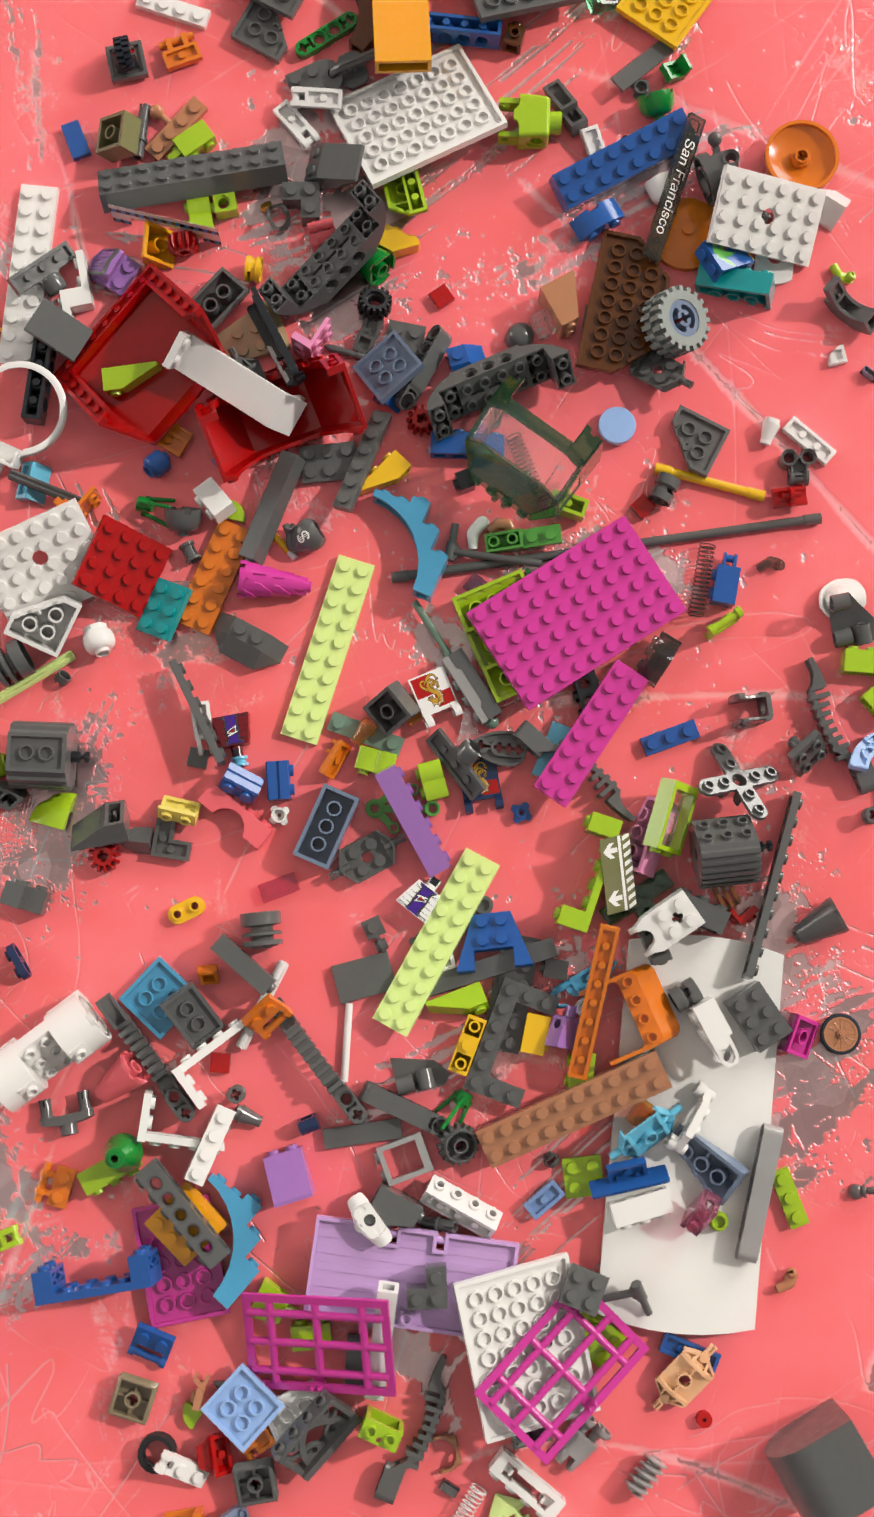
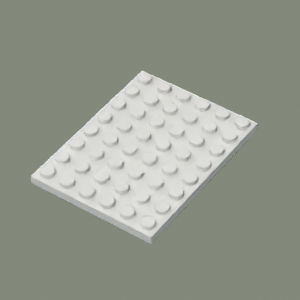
M460 44L433 55L431 72L393 73L343 96L342 110H329L347 144H362L365 146L361 169L373 189L508 127L505 117Z
M567 1252L452 1283L474 1391L559 1297L570 1267ZM562 1307L535 1338L541 1342L567 1311ZM573 1318L546 1349L562 1364L586 1338L584 1328ZM529 1343L502 1375L508 1379L534 1350V1347ZM588 1348L568 1369L583 1386L593 1376ZM540 1354L513 1386L529 1401L554 1374L556 1369ZM562 1376L535 1408L551 1423L578 1391ZM495 1381L485 1393L491 1397L501 1385ZM596 1385L587 1394L592 1399L597 1395ZM508 1392L496 1403L512 1420L523 1408ZM476 1396L486 1444L516 1436ZM581 1402L564 1421L576 1418L584 1410ZM600 1406L594 1412L600 1411ZM530 1413L519 1424V1427L525 1433L543 1428Z

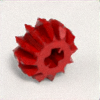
M184 230L168 235L167 246L169 253L175 257L197 253L199 248L197 234L193 231Z
M421 404V409L414 406V412L408 411L409 417L406 418V423H409L407 428L408 430L413 429V435L419 432L420 437H423V432H425L429 436L430 430L433 431L427 409H424V404Z
M112 844L94 847L95 851L91 849L88 851L93 854L92 857H88V861H94L90 866L92 868L97 866V872H101L103 869L105 873H109V867L112 870L116 869L113 864L114 862L118 864L121 862L116 859V857L121 856L120 852L115 853L118 849L117 845L113 847ZM103 852L108 854V858H105L106 861L101 859V855H104Z

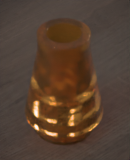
M365 717L364 720L360 721L351 741L360 746L376 732V724Z

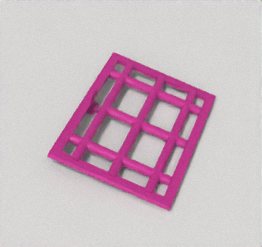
M241 1293L248 1368L257 1377L258 1373L272 1374V1380L260 1379L269 1389L321 1392L325 1389L329 1393L396 1397L388 1299ZM251 1302H264L265 1308H251ZM273 1303L311 1305V1311L274 1309ZM319 1305L357 1307L358 1313L319 1311ZM365 1308L380 1309L381 1315L366 1314ZM252 1316L266 1317L268 1337L254 1336ZM274 1317L312 1319L314 1340L276 1338ZM320 1320L359 1322L360 1342L322 1340ZM367 1323H382L383 1344L368 1343ZM255 1345L269 1346L271 1365H257ZM277 1346L315 1348L316 1368L279 1366ZM323 1349L361 1351L363 1371L325 1369ZM369 1352H384L386 1373L371 1372ZM280 1375L311 1376L314 1378L313 1382L280 1380ZM326 1377L364 1380V1385L325 1383ZM372 1380L386 1381L387 1387L372 1386Z
M557 1298L473 1392L474 1396H477L546 1466L650 1349L603 1301H601L599 1309L605 1316L594 1327L579 1312L580 1310L558 1302ZM563 1307L567 1313L539 1342L535 1338L536 1335ZM574 1318L589 1334L561 1364L546 1348ZM611 1321L627 1336L617 1349L601 1334ZM596 1340L611 1356L583 1386L568 1369L591 1343ZM530 1343L534 1350L506 1379L502 1373ZM634 1343L638 1348L627 1360L623 1354ZM541 1354L556 1371L528 1401L513 1384ZM618 1362L622 1367L593 1399L587 1394L610 1368ZM563 1376L578 1393L550 1423L535 1406ZM497 1381L501 1386L489 1397L485 1392ZM506 1392L523 1407L513 1420L496 1404ZM581 1402L584 1410L561 1434L557 1428ZM529 1413L545 1428L535 1442L519 1427V1424ZM552 1435L556 1441L545 1453L541 1446Z

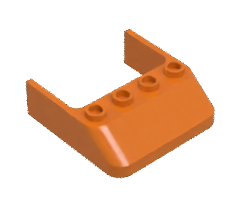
M642 964L609 979L608 984L615 982L619 985L644 1041L642 1047L610 1060L611 1066L652 1049L679 1034V1023L658 976L651 965ZM586 989L579 992L580 996L585 994Z

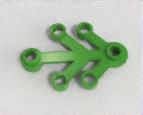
M411 784V787L415 786L417 788V792L412 794V796H415L419 793V787L416 784ZM385 795L379 800L372 799L368 801L365 806L367 815L371 818H379L388 827L390 833H398L400 830L399 824L392 822L385 814L393 813L395 815L391 806L385 805L388 801ZM429 801L426 805H422L424 810L421 813H426L428 816L434 817L440 812V805L436 801ZM432 805L436 807V811L433 813L429 811V807ZM372 806H378L379 810L377 812H372ZM393 824L397 825L398 827L397 831L395 832L391 831L390 829L391 825Z

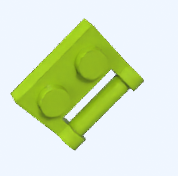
M737 606L733 609V612H729L718 622L708 625L706 627L707 632L704 634L705 638L709 641L738 622L744 616L743 610Z

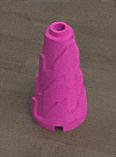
M247 560L240 561V564L245 565V567H240L237 590L242 591V593H237V598L306 596L307 593L311 592L312 581H308L307 577L258 565V563H252Z

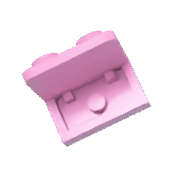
M325 318L311 340L296 331L293 332L291 342L293 351L298 357L308 359L320 356L323 344L329 342L333 334L330 318Z

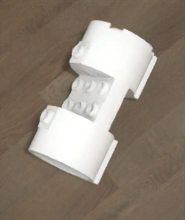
M78 989L46 1013L47 1015L44 1016V1021L19 1040L13 1037L0 1047V1103L9 1111H18L48 1088V1080L54 1077L73 1061L80 1064L111 1040L112 1035L106 1023L93 1009L94 1007L88 998Z

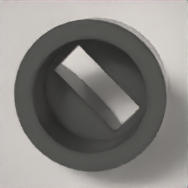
M59 670L55 675L54 681L55 683L58 682L60 687H64L72 678L68 672Z
M553 1151L545 1153L543 1157L544 1164L549 1168L556 1167L559 1163L558 1155ZM555 1156L556 1159L548 1164L547 1162Z

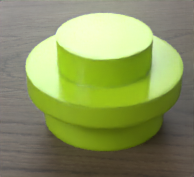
M722 1211L712 1212L708 1218L709 1226L714 1231L725 1230L728 1226L727 1215Z

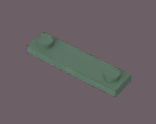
M333 712L327 727L329 731L378 750L396 754L397 757L405 741L404 738L394 734L386 738L380 729L337 712Z

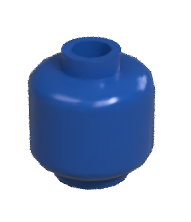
M154 450L143 460V470L151 478H161L171 469V458L164 451Z

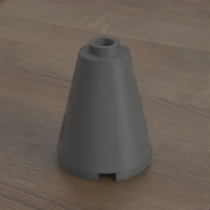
M829 897L794 926L795 931L792 933L797 942L801 941L803 944L844 934L849 929L832 898Z

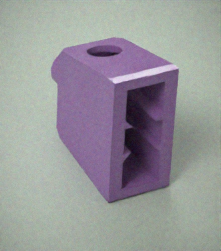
M566 1005L565 1016H553L544 1045L573 1050L579 1019H576L577 1006Z

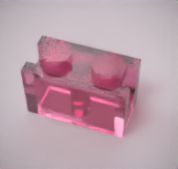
M705 1188L685 1209L680 1226L686 1227L689 1232L697 1237L717 1216L722 1198ZM706 1201H709L711 1203V1206L708 1209V1204Z

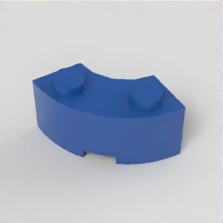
M609 198L597 203V206L592 211L586 209L569 224L580 242H592L604 229H614L621 224L620 221L625 215L616 200Z

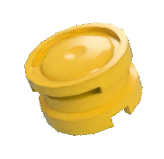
M247 255L244 280L245 282L255 281V283L260 284L263 274V257L252 258V256Z

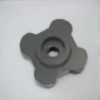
M640 79L631 86L634 92V99L644 94L645 97H648L647 95L651 94L647 80Z

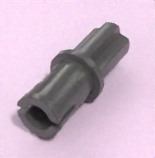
M424 1216L419 1224L421 1228L433 1229L438 1232L456 1233L458 1230V1226H454L458 1225L457 1220H447L441 1216L436 1218Z

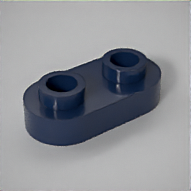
M11 943L6 946L4 954L9 962H13L16 976L24 980L32 977V972L16 944Z

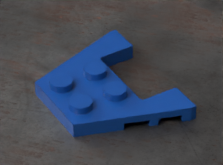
M510 910L476 914L472 917L457 967L458 975L476 973L475 953L514 949L516 968L533 966V961Z

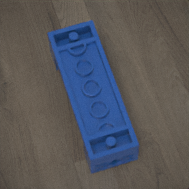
M146 1244L134 1250L133 1254L127 1257L129 1272L124 1273L122 1277H117L115 1274L104 1277V1280H98L97 1278L85 1280L86 1283L80 1284L78 1281L66 1284L63 1262L56 1263V1260L44 1262V1265L38 1266L37 1270L31 1273L35 1306L153 1287L163 1278L158 1246L151 1247V1244Z

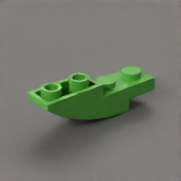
M560 524L484 534L487 553L542 549L545 546L563 544Z

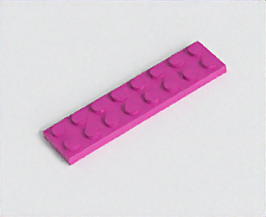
M616 659L533 787L566 808L649 680Z

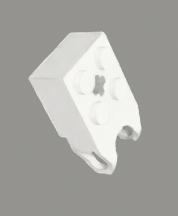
M679 888L641 915L635 925L627 931L630 935L643 930L653 934L652 944L643 952L647 958L654 953L667 950L706 922L685 892ZM675 912L682 914L678 921L676 919L672 920L674 917L673 913Z
M707 996L696 1004L690 1005L687 1016L692 1023L697 1025L698 1030L696 1032L699 1038L707 1043L717 1062L729 1068L736 1065L739 1061V1054L729 1036L733 1032L714 997ZM729 1051L730 1058L725 1061L723 1055Z

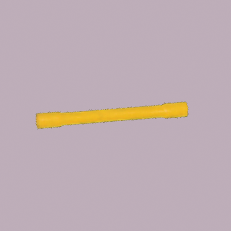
M657 462L653 474L657 475L659 472H666L680 480L745 496L760 502L764 501L766 495L764 490L745 487L710 477L704 479L694 473Z

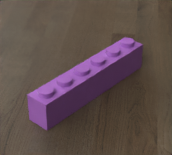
M392 764L374 774L429 877L431 878L451 867L448 863L451 859L447 851L442 852L439 846L442 844L437 833L433 835L430 830L433 826L429 818H424L421 813L424 810L419 800L415 801L412 797L414 791L410 783L405 784L402 778L405 776L402 768Z

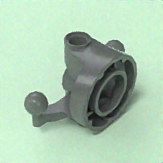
M716 131L710 133L707 139L712 149V155L710 156L707 152L694 156L693 159L698 184L704 198L711 207L715 205L723 166L728 164L739 167L740 155L735 149L721 151L719 145L722 142V135Z

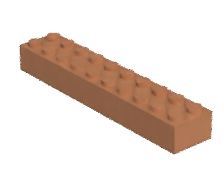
M654 1048L596 1074L586 1081L584 1080L572 1087L563 1089L477 1128L475 1133L493 1169L672 1088V1084Z

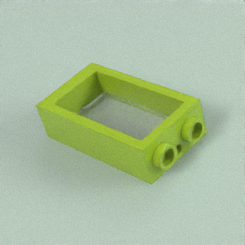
M661 777L643 840V845L650 847L649 851L672 858V855L681 856L699 792L697 788L678 780Z

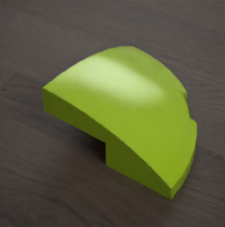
M58 793L52 795V797L40 802L36 806L29 821L65 831L77 794Z

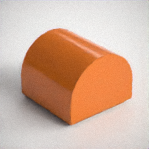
M218 964L199 965L197 967L200 985L220 983Z

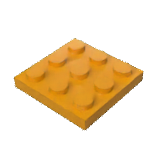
M187 1180L181 1186L182 1190L219 1234L228 1225L227 1220L190 1181ZM171 1196L166 1202L173 1203V1196ZM159 1208L144 1224L185 1267L197 1253L195 1250L192 1252L187 1247V1240L183 1235L179 1236L173 1229L174 1224L170 1219L166 1220L160 1212L162 1209ZM179 1209L177 1210V1216L180 1219H185L186 1212ZM189 1226V1231L192 1234L196 1235L199 1233L197 1226ZM203 1241L202 1247L205 1248L210 1242Z

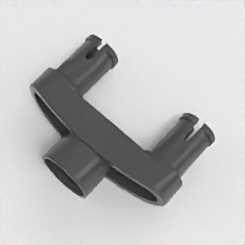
M89 1090L76 1092L80 1109L78 1112L62 1116H53L51 1098L38 1101L41 1113V1127H60L61 1137L79 1133L77 1123L95 1115L94 1108L91 1107Z

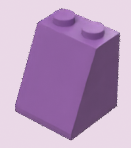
M297 1143L286 1146V1150L278 1152V1149L271 1150L263 1158L274 1208L312 1197L316 1191L303 1146H297Z

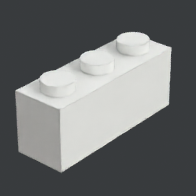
M665 1185L608 1202L614 1225L621 1230L629 1229L632 1227V1224L637 1222L639 1224L649 1223L651 1218L658 1217L663 1219L669 1217L670 1213L674 1212L669 1192Z

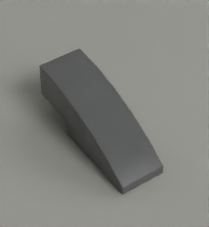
M559 79L543 87L545 95L550 98V104L554 111L562 112V123L572 137L580 134L579 131L581 129L589 127L588 118L578 107L577 100Z

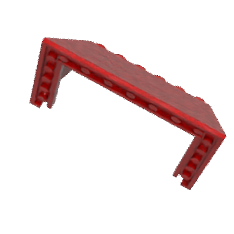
M149 263L92 329V335L75 361L72 363L66 359L53 375L99 426L156 446L206 388L178 370L167 369L162 366V370L130 392L122 393L120 397H111L103 391L101 368L157 361L162 365L180 331H189L227 355L203 308L152 263Z

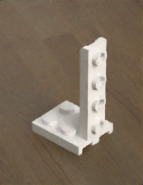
M238 1018L228 1024L229 1029L223 1033L220 1030L212 1036L214 1039L208 1045L206 1042L196 1048L198 1051L192 1057L190 1054L180 1060L181 1065L171 1071L199 1110L207 1105L205 1102L207 1097L202 1090L197 1091L193 1085L196 1082L190 1074L185 1075L184 1072L242 1030L245 1025Z
M146 1089L137 1141H149V1145L161 1146V1143L169 1144L170 1148L180 1149L181 1146H187L188 1150L196 1151L202 1139L200 1137L147 1130H151L154 1115H150V1111L155 1108L157 1095H153L154 1090ZM224 1141L222 1142L221 1147H220V1149H219V1151H218L217 1154H219L220 1151H224V1149H225V1143H224Z

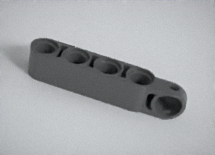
M435 325L429 330L416 353V356L425 365V368L395 395L394 402L400 410H410L415 406L445 355L446 349L449 348L452 342L451 335L440 325Z
M366 1080L358 1099L435 1136L443 1135L441 1126L447 1119L446 1117Z

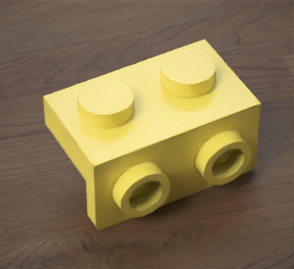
M164 795L161 805H158L157 808L158 818L164 821L178 822L185 826H196L202 804Z

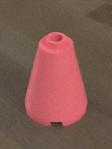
M130 1051L122 1052L95 1087V1097L100 1102L108 1103L148 1082L150 1075L146 1071L147 1068L146 1066L143 1067L141 1060L137 1062L134 1059V1053Z

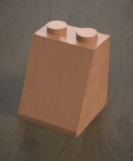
M574 270L540 287L538 303L559 339L562 337L568 338L575 333L579 318Z

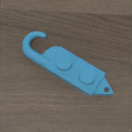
M613 961L614 966H612L610 977H612L611 974L615 966L617 965L618 961ZM591 966L555 986L550 994L557 996V994L566 990L572 996H579V992L586 989ZM558 1003L556 1008L563 1009L567 1004Z

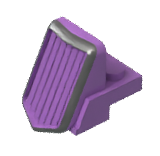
M104 248L91 259L88 273L91 275L90 280L121 297L135 279L142 265L125 255L121 249Z

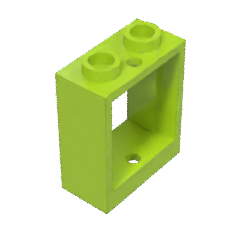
M367 1405L362 1421L359 1424L358 1437L392 1453H396L403 1436L404 1420L371 1405Z

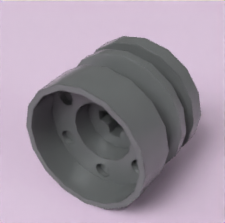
M15 638L5 643L6 653L0 648V682L6 688L11 686V680L14 683L18 682L17 673L23 678L36 673V668L22 642Z
M280 910L240 914L241 927L250 928V932L244 933L241 936L242 938H251V942H242V947L262 949L283 944V939H274V935L282 934V931L273 930L274 925L281 923Z

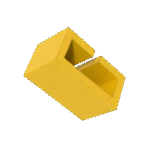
M527 1012L524 1033L522 1034L519 1049L520 1052L543 1056L544 1052H548L549 1045L544 1044L551 1024L550 1016Z

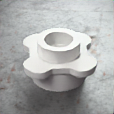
M272 806L270 823L287 825L289 808Z

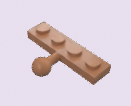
M193 96L170 119L164 114V109L161 105H152L150 116L155 120H161L166 126L144 148L145 152L155 161L163 160L174 148L172 139L197 123L207 113L208 107Z

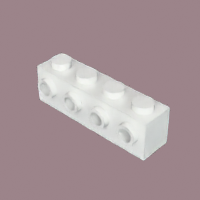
M435 1174L427 1184L419 1201L445 1217L457 1220L461 1226L485 1238L492 1237L503 1215V1212L495 1207L488 1205Z

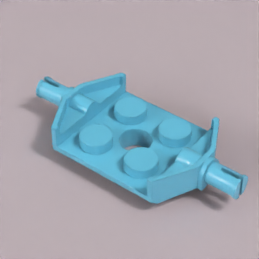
M678 1103L670 1110L653 1106L657 1113L648 1117L626 1135L620 1130L618 1136L619 1146L608 1154L612 1161L622 1154L623 1156L638 1158L673 1132L674 1116L684 1110L682 1106Z

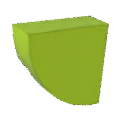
M231 500L236 508V512L227 519L245 524L246 517L243 508L236 501Z
M186 1400L183 1407V1419L192 1430L203 1412L201 1410H192L193 1404Z

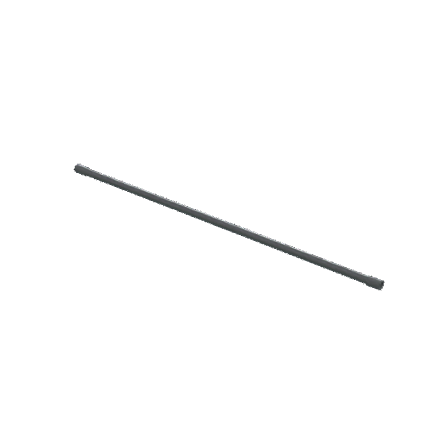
M813 513L798 517L640 539L645 547L802 525L822 524L821 513ZM570 548L518 555L516 557L542 560V562L551 561ZM489 560L447 565L443 575L515 566L518 564ZM418 569L391 572L392 584L416 579Z

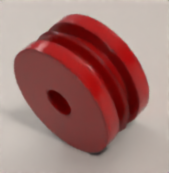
M707 1410L698 1411L695 1417L697 1424L701 1428L710 1427L713 1421L711 1414Z

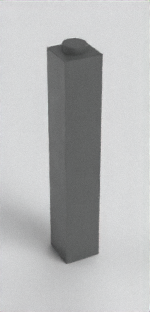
M284 450L281 451L238 554L245 558L244 560L263 565L306 462L297 454Z

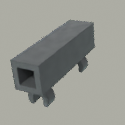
M222 934L210 948L262 996L266 993L271 994L277 987L275 985L277 979L228 935Z

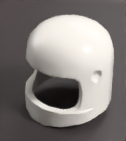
M669 171L655 175L644 184L650 199L655 205H665L667 200L672 201L667 196L672 199L676 196L669 193L670 191L676 194V192L670 189L673 181Z

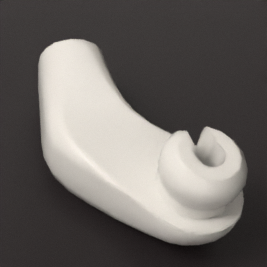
M479 516L467 531L469 550L478 549L479 535L489 525V520L486 516Z

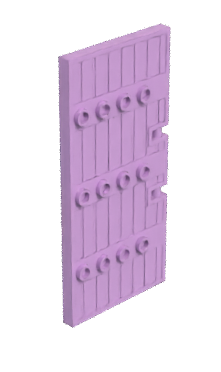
M317 1214L306 1295L377 1299L379 1280L399 1283L394 1320L395 1328L463 1337L452 1283L517 1265L520 1243L446 1232L445 1236H439L438 1231L403 1226H399L398 1230L390 1229L391 1226L386 1225L392 1237L397 1238V1241L389 1242L386 1246L379 1248L370 1239L368 1240L364 1235L356 1231L353 1219ZM436 1244H444V1249L436 1248ZM446 1262L448 1309L407 1310V1284L427 1283L426 1263ZM304 1305V1311H311V1305ZM319 1305V1311L358 1313L357 1307ZM365 1308L366 1314H375V1308Z

